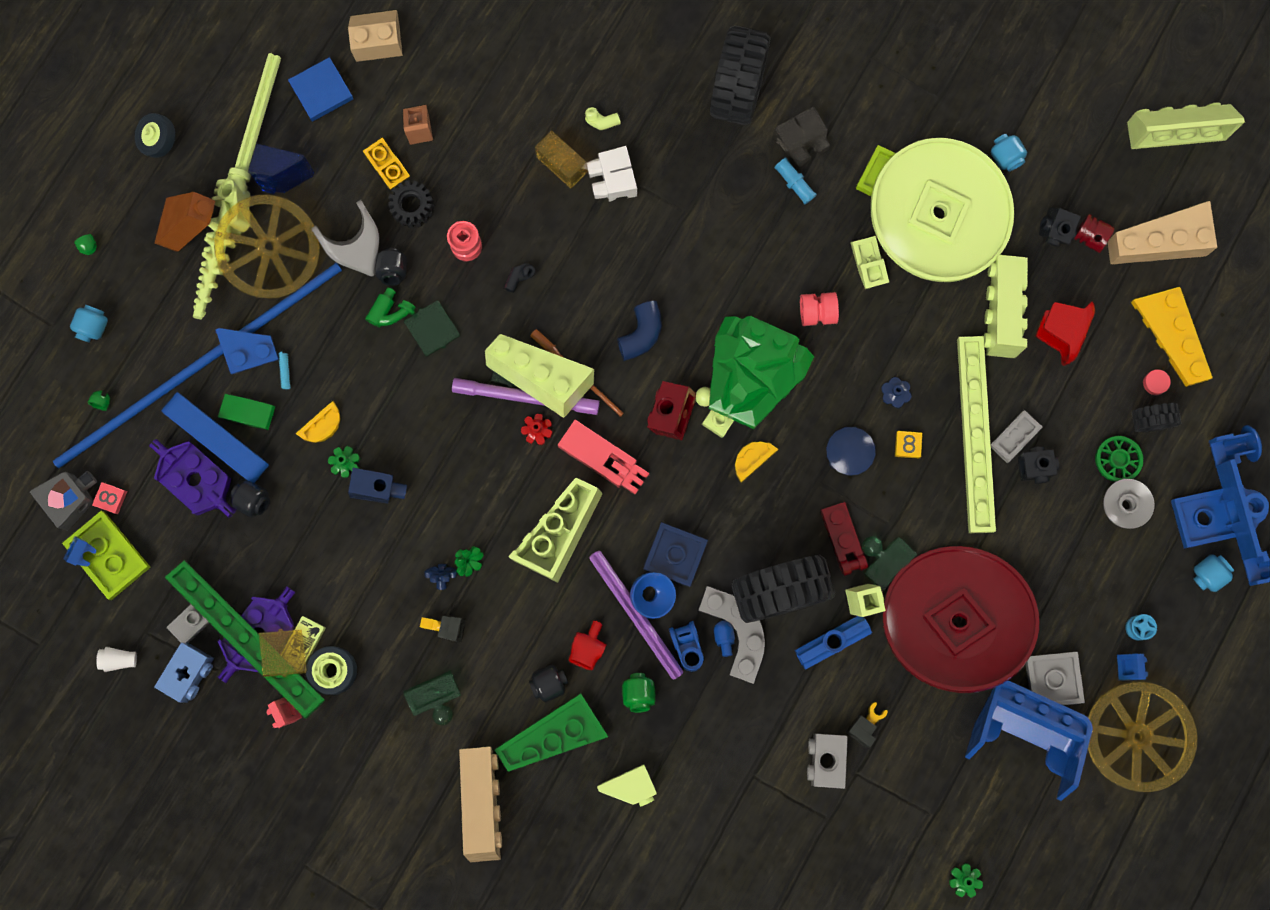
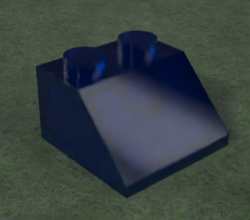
M256 144L248 170L255 179V182L261 187V190L271 194H275V192L285 193L314 175V171L304 155Z

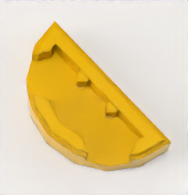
M332 401L296 434L305 441L313 443L323 442L332 437L340 423V412L335 402Z
M751 442L743 447L737 455L735 463L736 475L742 483L776 453L778 449L771 443Z

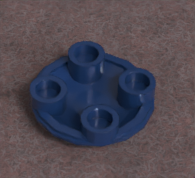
M844 427L836 431L830 437L826 447L830 467L845 475L864 473L873 464L876 455L875 444L871 436L864 430L856 427Z

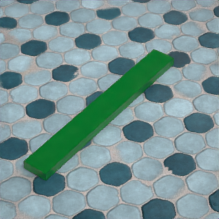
M185 560L165 577L305 719L325 701Z

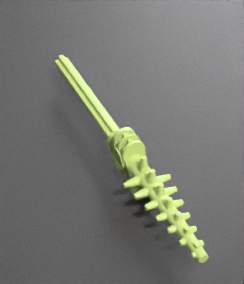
M272 53L268 54L235 168L229 169L227 179L217 180L216 183L218 188L214 190L216 196L212 197V200H215V206L220 207L218 217L211 218L208 225L214 232L207 233L204 239L211 246L204 247L205 252L202 253V256L207 261H202L201 265L205 268L201 267L199 269L203 275L199 276V280L202 282L197 284L200 290L196 291L198 298L194 300L196 305L193 306L195 309L193 317L201 320L206 314L207 303L212 301L210 297L213 288L216 289L218 287L215 283L217 274H224V271L219 268L222 260L226 262L230 260L228 254H224L226 247L235 248V241L229 239L231 233L239 236L241 232L247 231L250 226V193L247 191L248 186L246 183L250 181L251 174L248 173V169L281 61L280 56H275Z

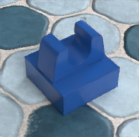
M74 536L63 559L75 566H89L90 562L83 559V554L88 551L95 554L96 549L84 539Z
M1144 654L1117 655L1119 680H1146V677H1148V672H1145L1147 658L1144 657Z

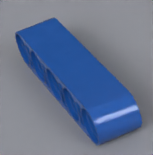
M176 392L161 410L248 481L255 483L269 466L266 461L180 393Z

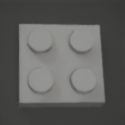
M1078 652L1030 656L1026 662L1030 691L1061 705L1085 703Z

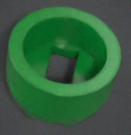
M91 234L81 236L74 242L82 254L90 255L96 251L97 244Z
M102 390L93 392L88 400V404L96 409L107 411L110 404L109 395L106 393L102 396Z

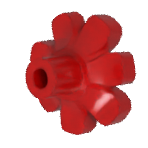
M536 414L534 420L530 416L525 418L524 421L527 426L521 428V433L528 435L526 441L532 444L536 440L538 445L545 444L544 437L551 438L552 431L547 429L552 426L549 419L543 421L542 414Z

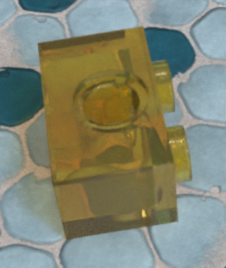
M552 130L535 146L537 158L570 188L588 172L587 162Z

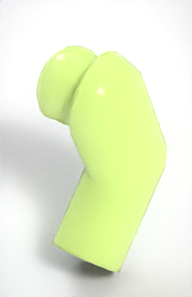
M594 107L588 108L585 112L586 122L599 130L621 124L617 113L604 117Z

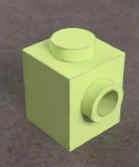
M865 584L845 590L850 614L865 617L885 611L884 597L880 586Z

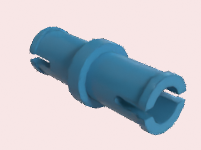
M787 158L782 159L774 167L788 183L786 186L795 191L804 205L817 195L804 181L803 174H799Z

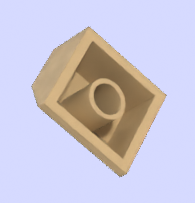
M397 10L350 16L348 26L350 49L356 62L403 56Z

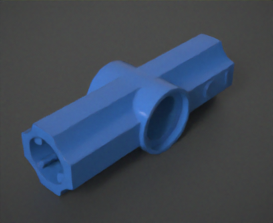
M856 616L794 651L801 665L806 670L872 634V631L864 617ZM835 635L839 638V646L836 649L828 646V636Z

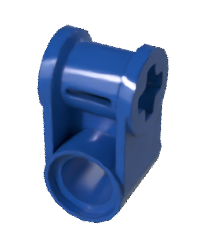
M690 621L689 625L676 629L673 627L669 628L682 667L689 672L699 670L704 659L694 622ZM695 653L698 655L699 663L696 666H688L685 662L687 654Z

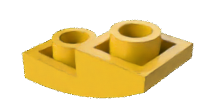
M383 138L363 150L367 159L390 190L410 177Z

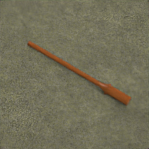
M537 329L532 332L530 336L543 349L563 357L557 350L556 345H553ZM594 385L591 386L590 389L620 417L624 414Z

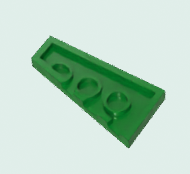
M579 694L496 748L495 751L509 772L607 738L608 735L582 694Z

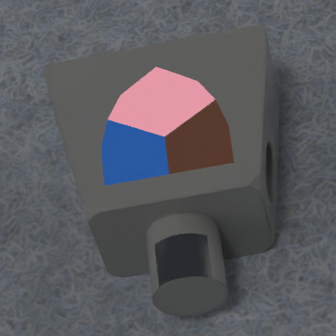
M88 471L78 479L71 473L63 472L32 489L30 493L55 526L68 531L93 504L94 499L87 490L96 484L97 480Z

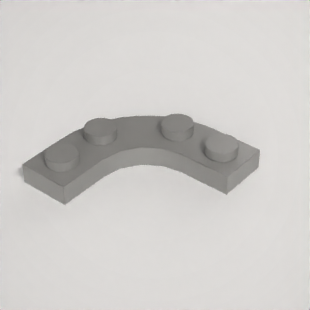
M707 586L698 611L731 623L737 633L739 644L729 675L754 684L765 647L764 632L760 620L745 623L740 617L735 596Z

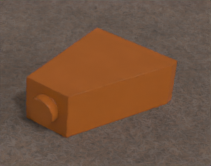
M196 192L166 198L155 244L176 252L181 250L210 224L215 200Z

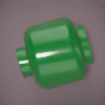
M644 673L631 674L630 678L622 684L623 704L630 708L631 712L641 713L649 711L650 707L656 702L654 681L645 677Z

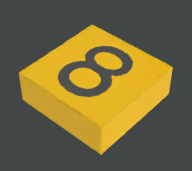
M897 431L895 457L920 459L922 433Z

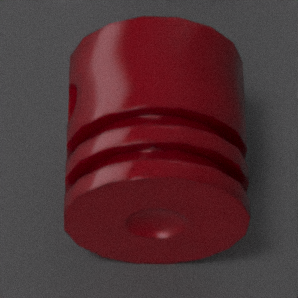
M1088 214L1079 226L1074 239H1079L1078 242L1080 243L1085 242L1084 245L1100 253L1112 236L1115 227L1100 219L1097 221L1095 216L1091 218L1092 215Z

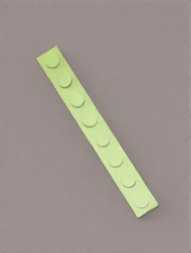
M984 336L959 337L957 339L968 531L969 533L996 532Z

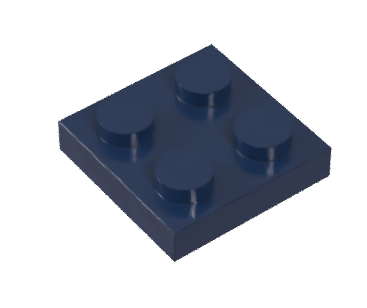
M661 522L643 570L650 573H661L671 581L690 588L708 540Z

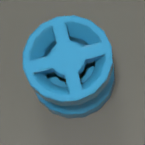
M1135 615L1127 620L1125 630L1127 635L1134 640H1147L1156 634L1157 624L1149 615Z

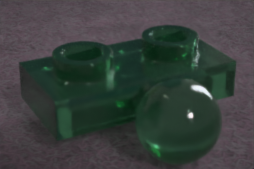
M868 537L863 541L862 549L866 555L876 556L877 559L864 574L884 591L897 573L906 567L917 553L900 537H896L885 550L882 549V542L877 537Z
M450 670L405 690L404 696L414 716L434 708L432 714L434 722L444 726L451 722L453 713L443 703L461 696V692Z

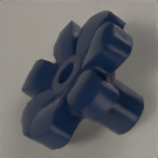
M438 564V568L433 566L425 570V578H430V582L436 583L438 590L446 589V582H449L450 578L457 577L456 569L447 567L446 564Z

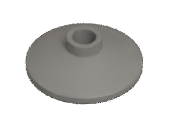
M1134 479L1119 480L1113 483L1104 495L1103 505L1105 513L1119 527L1127 529L1140 527L1149 521L1154 512L1153 495L1148 487L1140 481ZM1123 501L1129 503V509H1125L1122 506Z

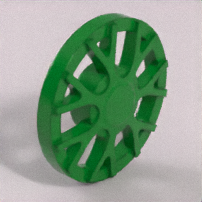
M1114 436L1100 444L1096 451L1095 462L1099 472L1106 479L1117 482L1122 479H1133L1139 474L1143 466V454L1140 447L1132 439L1124 436ZM1114 441L1116 450L1111 451L1107 443ZM1123 441L1130 444L1127 451L1121 449ZM1101 452L1109 454L1108 460L1100 458ZM1137 453L1138 460L1130 461L1129 454ZM1107 463L1112 467L1108 473L1103 468ZM1131 465L1136 470L1131 474L1125 467ZM1116 469H1121L1122 478L1115 477Z

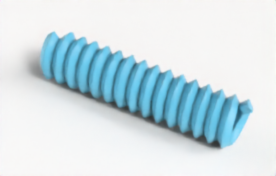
M281 351L279 352L281 388L290 389L288 354Z

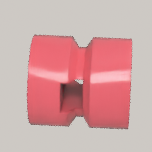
M459 221L449 228L447 240L454 256L462 261H472L477 258L482 250V242L476 227L470 222Z
M836 292L821 293L820 297H817L816 294L801 295L800 315L802 326L817 325L819 321L823 325L838 324L839 309Z

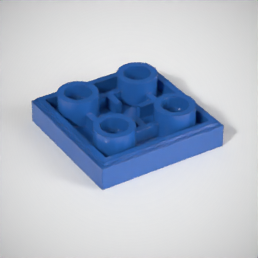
M330 57L288 79L312 122L353 100V96Z

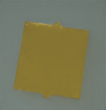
M279 629L278 632L259 633L263 677L278 675L287 677L289 674L306 673L302 630L283 631Z

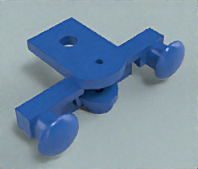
M1245 425L1241 430V435L1234 436L1229 434L1209 440L1222 489L1173 499L1171 504L1184 549L1236 538L1249 585L1253 586L1270 582V558L1267 551H1261L1256 534L1258 524L1268 514L1269 502L1260 492L1247 490L1242 485L1237 464L1241 463L1240 456L1246 455L1251 462H1256L1262 453V443L1259 434L1253 427ZM1200 512L1206 513L1209 518L1206 526L1198 522L1197 517Z

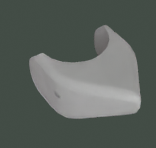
M361 200L356 203L361 211L362 225L357 235L352 239L336 242L326 238L317 226L311 228L327 255L335 262L369 276L375 275L379 233L375 222Z

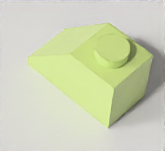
M644 764L597 786L599 792L632 805L639 803L640 807L654 801L653 796L657 794Z

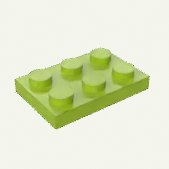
M102 510L62 543L68 550L74 536H77L96 549L95 554L89 551L83 554V559L89 561L90 565L81 567L108 600H113L151 568L106 512Z

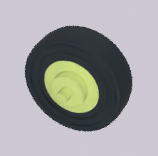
M147 114L139 121L135 130V143L138 150L144 155L153 158L166 155L171 150L175 141L173 123L167 117L160 114Z

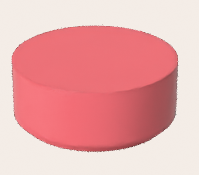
M1153 370L1143 379V386L1151 395H1160L1166 392L1171 383L1168 374L1162 370Z

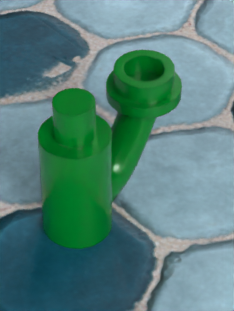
M387 287L384 294L378 295L365 320L379 328L381 326H388L398 322L408 314L414 315L416 307L403 300L402 303L398 304L400 310L387 315L394 304L392 298L396 293L393 289Z

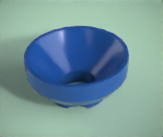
M656 572L646 573L638 577L633 583L630 592V600L634 609L640 615L652 619L666 615L672 609L676 599V590L672 581L667 576ZM648 586L653 587L655 590V597L651 601L644 600L642 595L643 590Z

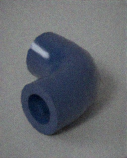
M657 301L645 302L634 307L638 324L636 330L629 335L617 338L623 361L636 358L648 352L658 341L662 324Z

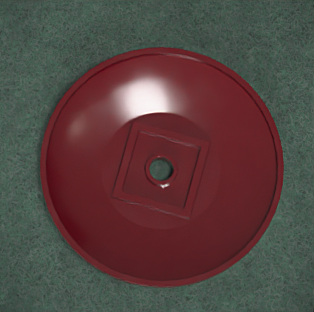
M949 546L923 553L907 563L897 573L885 596L883 627L893 654L913 676L941 690L973 693L992 689L1003 684L1024 667L1038 639L1039 611L1029 585L1019 572L1006 561L980 549ZM955 617H962L967 624L959 628L952 623V620Z

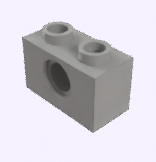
M814 733L813 739H809L808 752L813 754L812 765H808L807 780H811V785L814 787L845 789L847 736ZM825 753H829L833 757V763L828 768H824L820 763V758Z

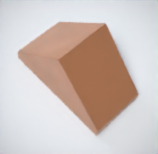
M427 105L403 109L404 131L410 145L432 141L433 136Z

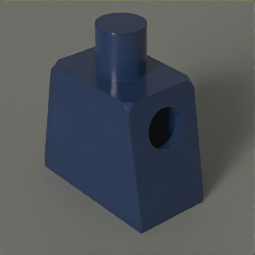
M353 468L348 494L349 498L389 503L390 497L405 499L407 485L394 483L393 475ZM377 484L385 486V489L381 492L376 491L374 488Z

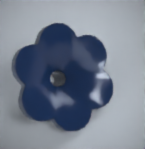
M897 377L891 378L889 383H884L881 388L884 394L882 397L885 404H892L895 408L902 407L904 403L909 402L911 399V393L909 392L910 384L906 381H901Z

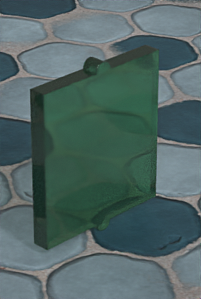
M438 300L424 309L420 308L418 313L404 321L426 357L440 348L445 349L448 343L460 336Z

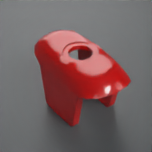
M1093 301L1083 309L1055 302L1050 310L1045 311L1035 336L1060 352L1063 366L1073 362L1080 352L1095 314Z

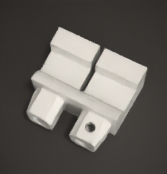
M626 146L598 153L599 159L587 162L590 178L603 175L604 179L602 182L592 184L595 199L608 197L610 202L619 197L627 196L631 198L637 196V186Z

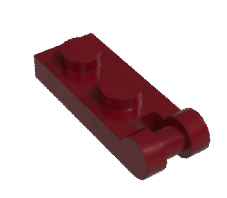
M843 502L821 509L820 511L842 574L846 576L851 574L853 570L867 569L868 564L862 552L846 503ZM853 552L855 559L847 561L845 555Z

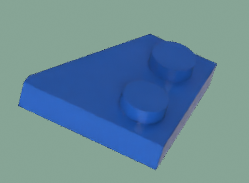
M221 328L215 329L231 374L279 360L271 336Z

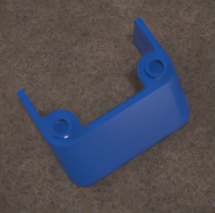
M1006 681L993 688L975 722L965 758L970 759L985 742L996 740L1001 730H1004L1047 750L1045 758L1047 767L1050 771L1062 777L1056 798L1062 801L1079 786L1092 734V723L1088 717L1013 682Z

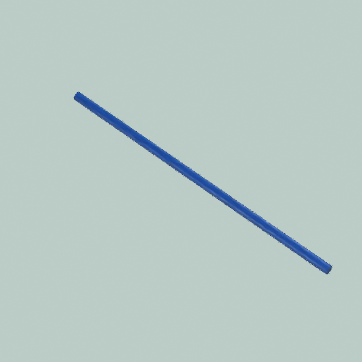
M335 263L239 331L254 333L341 272V268ZM221 344L53 460L55 466L61 468L224 354Z

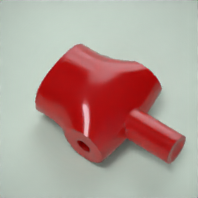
M593 621L588 635L580 632L576 633L571 644L572 649L568 659L571 663L587 670L594 669L595 664L603 655L606 647L605 643L597 639L602 627L600 622Z

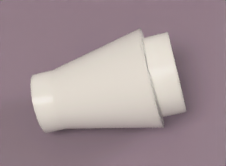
M110 647L98 650V670L108 672L136 667V652Z

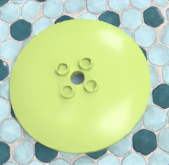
M931 138L906 146L885 164L873 187L871 218L875 234L881 246L897 265L922 279L936 282H954L977 275L989 267L996 260L997 255L1003 252L1013 228L1014 203L1004 175L986 154L962 141L948 138ZM935 207H939L944 211L943 219H939L934 215L933 210Z

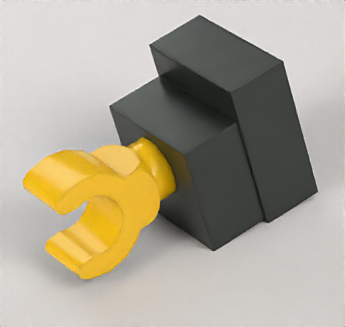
M442 616V620L437 621L422 617L420 627L439 631L438 637L461 643L466 620Z
M877 702L869 706V714L866 719L863 716H857L853 724L845 732L866 748L871 747L876 740L872 736L877 728L875 724L888 713L887 710H883L881 715H876L874 708Z

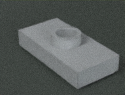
M1024 410L990 446L1008 463L1038 433L1042 426Z
M189 605L167 628L180 642L189 643L209 622L192 605Z

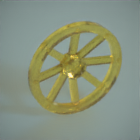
M257 195L243 199L233 205L223 215L217 226L214 237V254L218 267L235 288L248 295L259 298H278L291 294L309 280L316 268L319 258V241L311 229L314 225L299 206L282 197ZM259 204L273 205L267 234L264 233L248 207ZM280 208H283L292 213L301 223L276 237L275 233ZM241 211L258 239L226 232V229L231 220ZM303 230L306 231L309 240V254L281 246V243ZM224 239L253 246L255 250L228 265L224 253ZM266 242L272 244L273 248L271 251L265 249ZM279 253L307 261L305 269L295 281L291 279L278 255ZM260 256V265L254 287L239 279L233 271ZM269 259H272L286 284L285 287L272 290L261 289Z
M1131 682L1118 685L1103 694L1089 714L1088 718L1093 727L1088 746L1089 754L1098 770L1108 780L1122 788L1138 792H1153L1165 789L1180 780L1194 760L1197 748V731L1193 717L1181 699L1162 686L1147 682ZM1142 691L1134 724L1118 697L1129 692ZM1151 693L1161 697L1173 707L1145 725ZM1110 703L1126 726V730L1099 725L1100 718ZM1179 715L1184 728L1185 740L1154 735V730ZM1136 732L1140 734L1138 741L1135 739ZM1098 733L1125 738V741L1104 758L1098 744ZM1153 743L1184 748L1181 759L1173 770L1151 746ZM1130 748H1132V781L1120 776L1110 767ZM1142 749L1165 775L1164 777L1151 782H1141Z

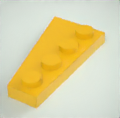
M1180 287L1134 299L1131 302L1135 310L1138 309L1144 318L1142 320L1146 327H1150L1160 348H1163L1169 356V362L1186 387L1213 378Z

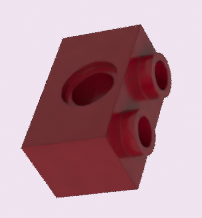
M662 381L661 387L655 395L656 402L653 411L648 416L647 428L657 435L683 440L696 400V393L690 387ZM674 406L672 412L667 414L668 409Z

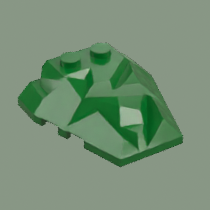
M736 316L725 317L715 337V354L712 365L713 375L708 409L755 429L774 410L775 406L783 398L785 399L798 383L800 384L804 380L813 361V354L806 347L798 344L799 339L797 336L752 316H747L744 319Z

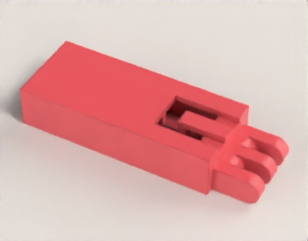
M574 420L558 443L560 449L617 487L623 486L634 494L637 493L638 489L631 485L632 481L639 486H642L644 483L636 475L639 473L645 478L649 475L647 471L636 465V459L577 420ZM609 457L616 460L611 467L620 471L618 474L604 466Z

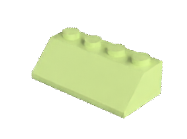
M1212 103L1205 107H1197V105L1185 106L1182 109L1166 107L1159 111L1151 112L1149 109H1143L1135 112L1127 124L1131 149L1226 141L1245 121L1244 117L1231 104L1221 105V103Z

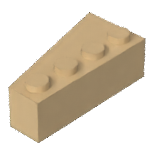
M1210 201L1116 232L1107 242L1110 264L1204 257L1209 255L1217 248Z
M491 747L460 749L463 855L469 862L501 860L502 836L498 827V822L501 821L500 806H497L496 798L500 794L499 780H495V770H498V755L493 754Z

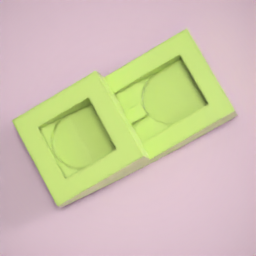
M876 236L851 242L854 258L865 289L889 283L884 259H881Z

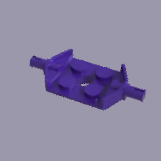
M158 439L153 441L156 445L150 444L149 447L160 455L154 479L165 486L193 514L201 515L217 508L228 518L233 516L231 513L234 514L236 510L226 502L231 478L197 447L188 441L171 448H166ZM199 473L201 482L197 486H191L189 482L191 475Z
M287 586L279 598L275 600L252 597L253 601L241 615L254 630L262 628L265 631L264 640L276 652L295 628L287 610L288 605H286L295 592ZM225 638L218 641L227 661V666L218 676L219 679L227 683L235 671L247 670L258 672Z

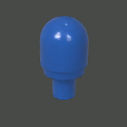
M720 621L714 627L715 643H717V646H721L723 657L732 656L731 645L734 644L735 640L733 626L727 621Z

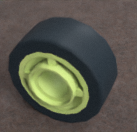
M326 646L317 650L309 658L306 665V677L309 684L315 691L326 695H338L347 691L353 685L357 676V664L354 657L347 650L340 647ZM333 663L337 667V673L334 677L330 678L326 673V669Z

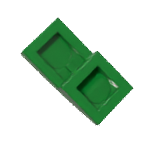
M225 394L218 418L269 430L275 406Z

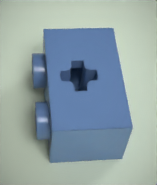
M181 642L154 688L180 703H188L189 700H193L199 691L198 685L202 678H206L213 668L211 663L214 658L189 643ZM184 670H188L189 678H186V675L183 673Z

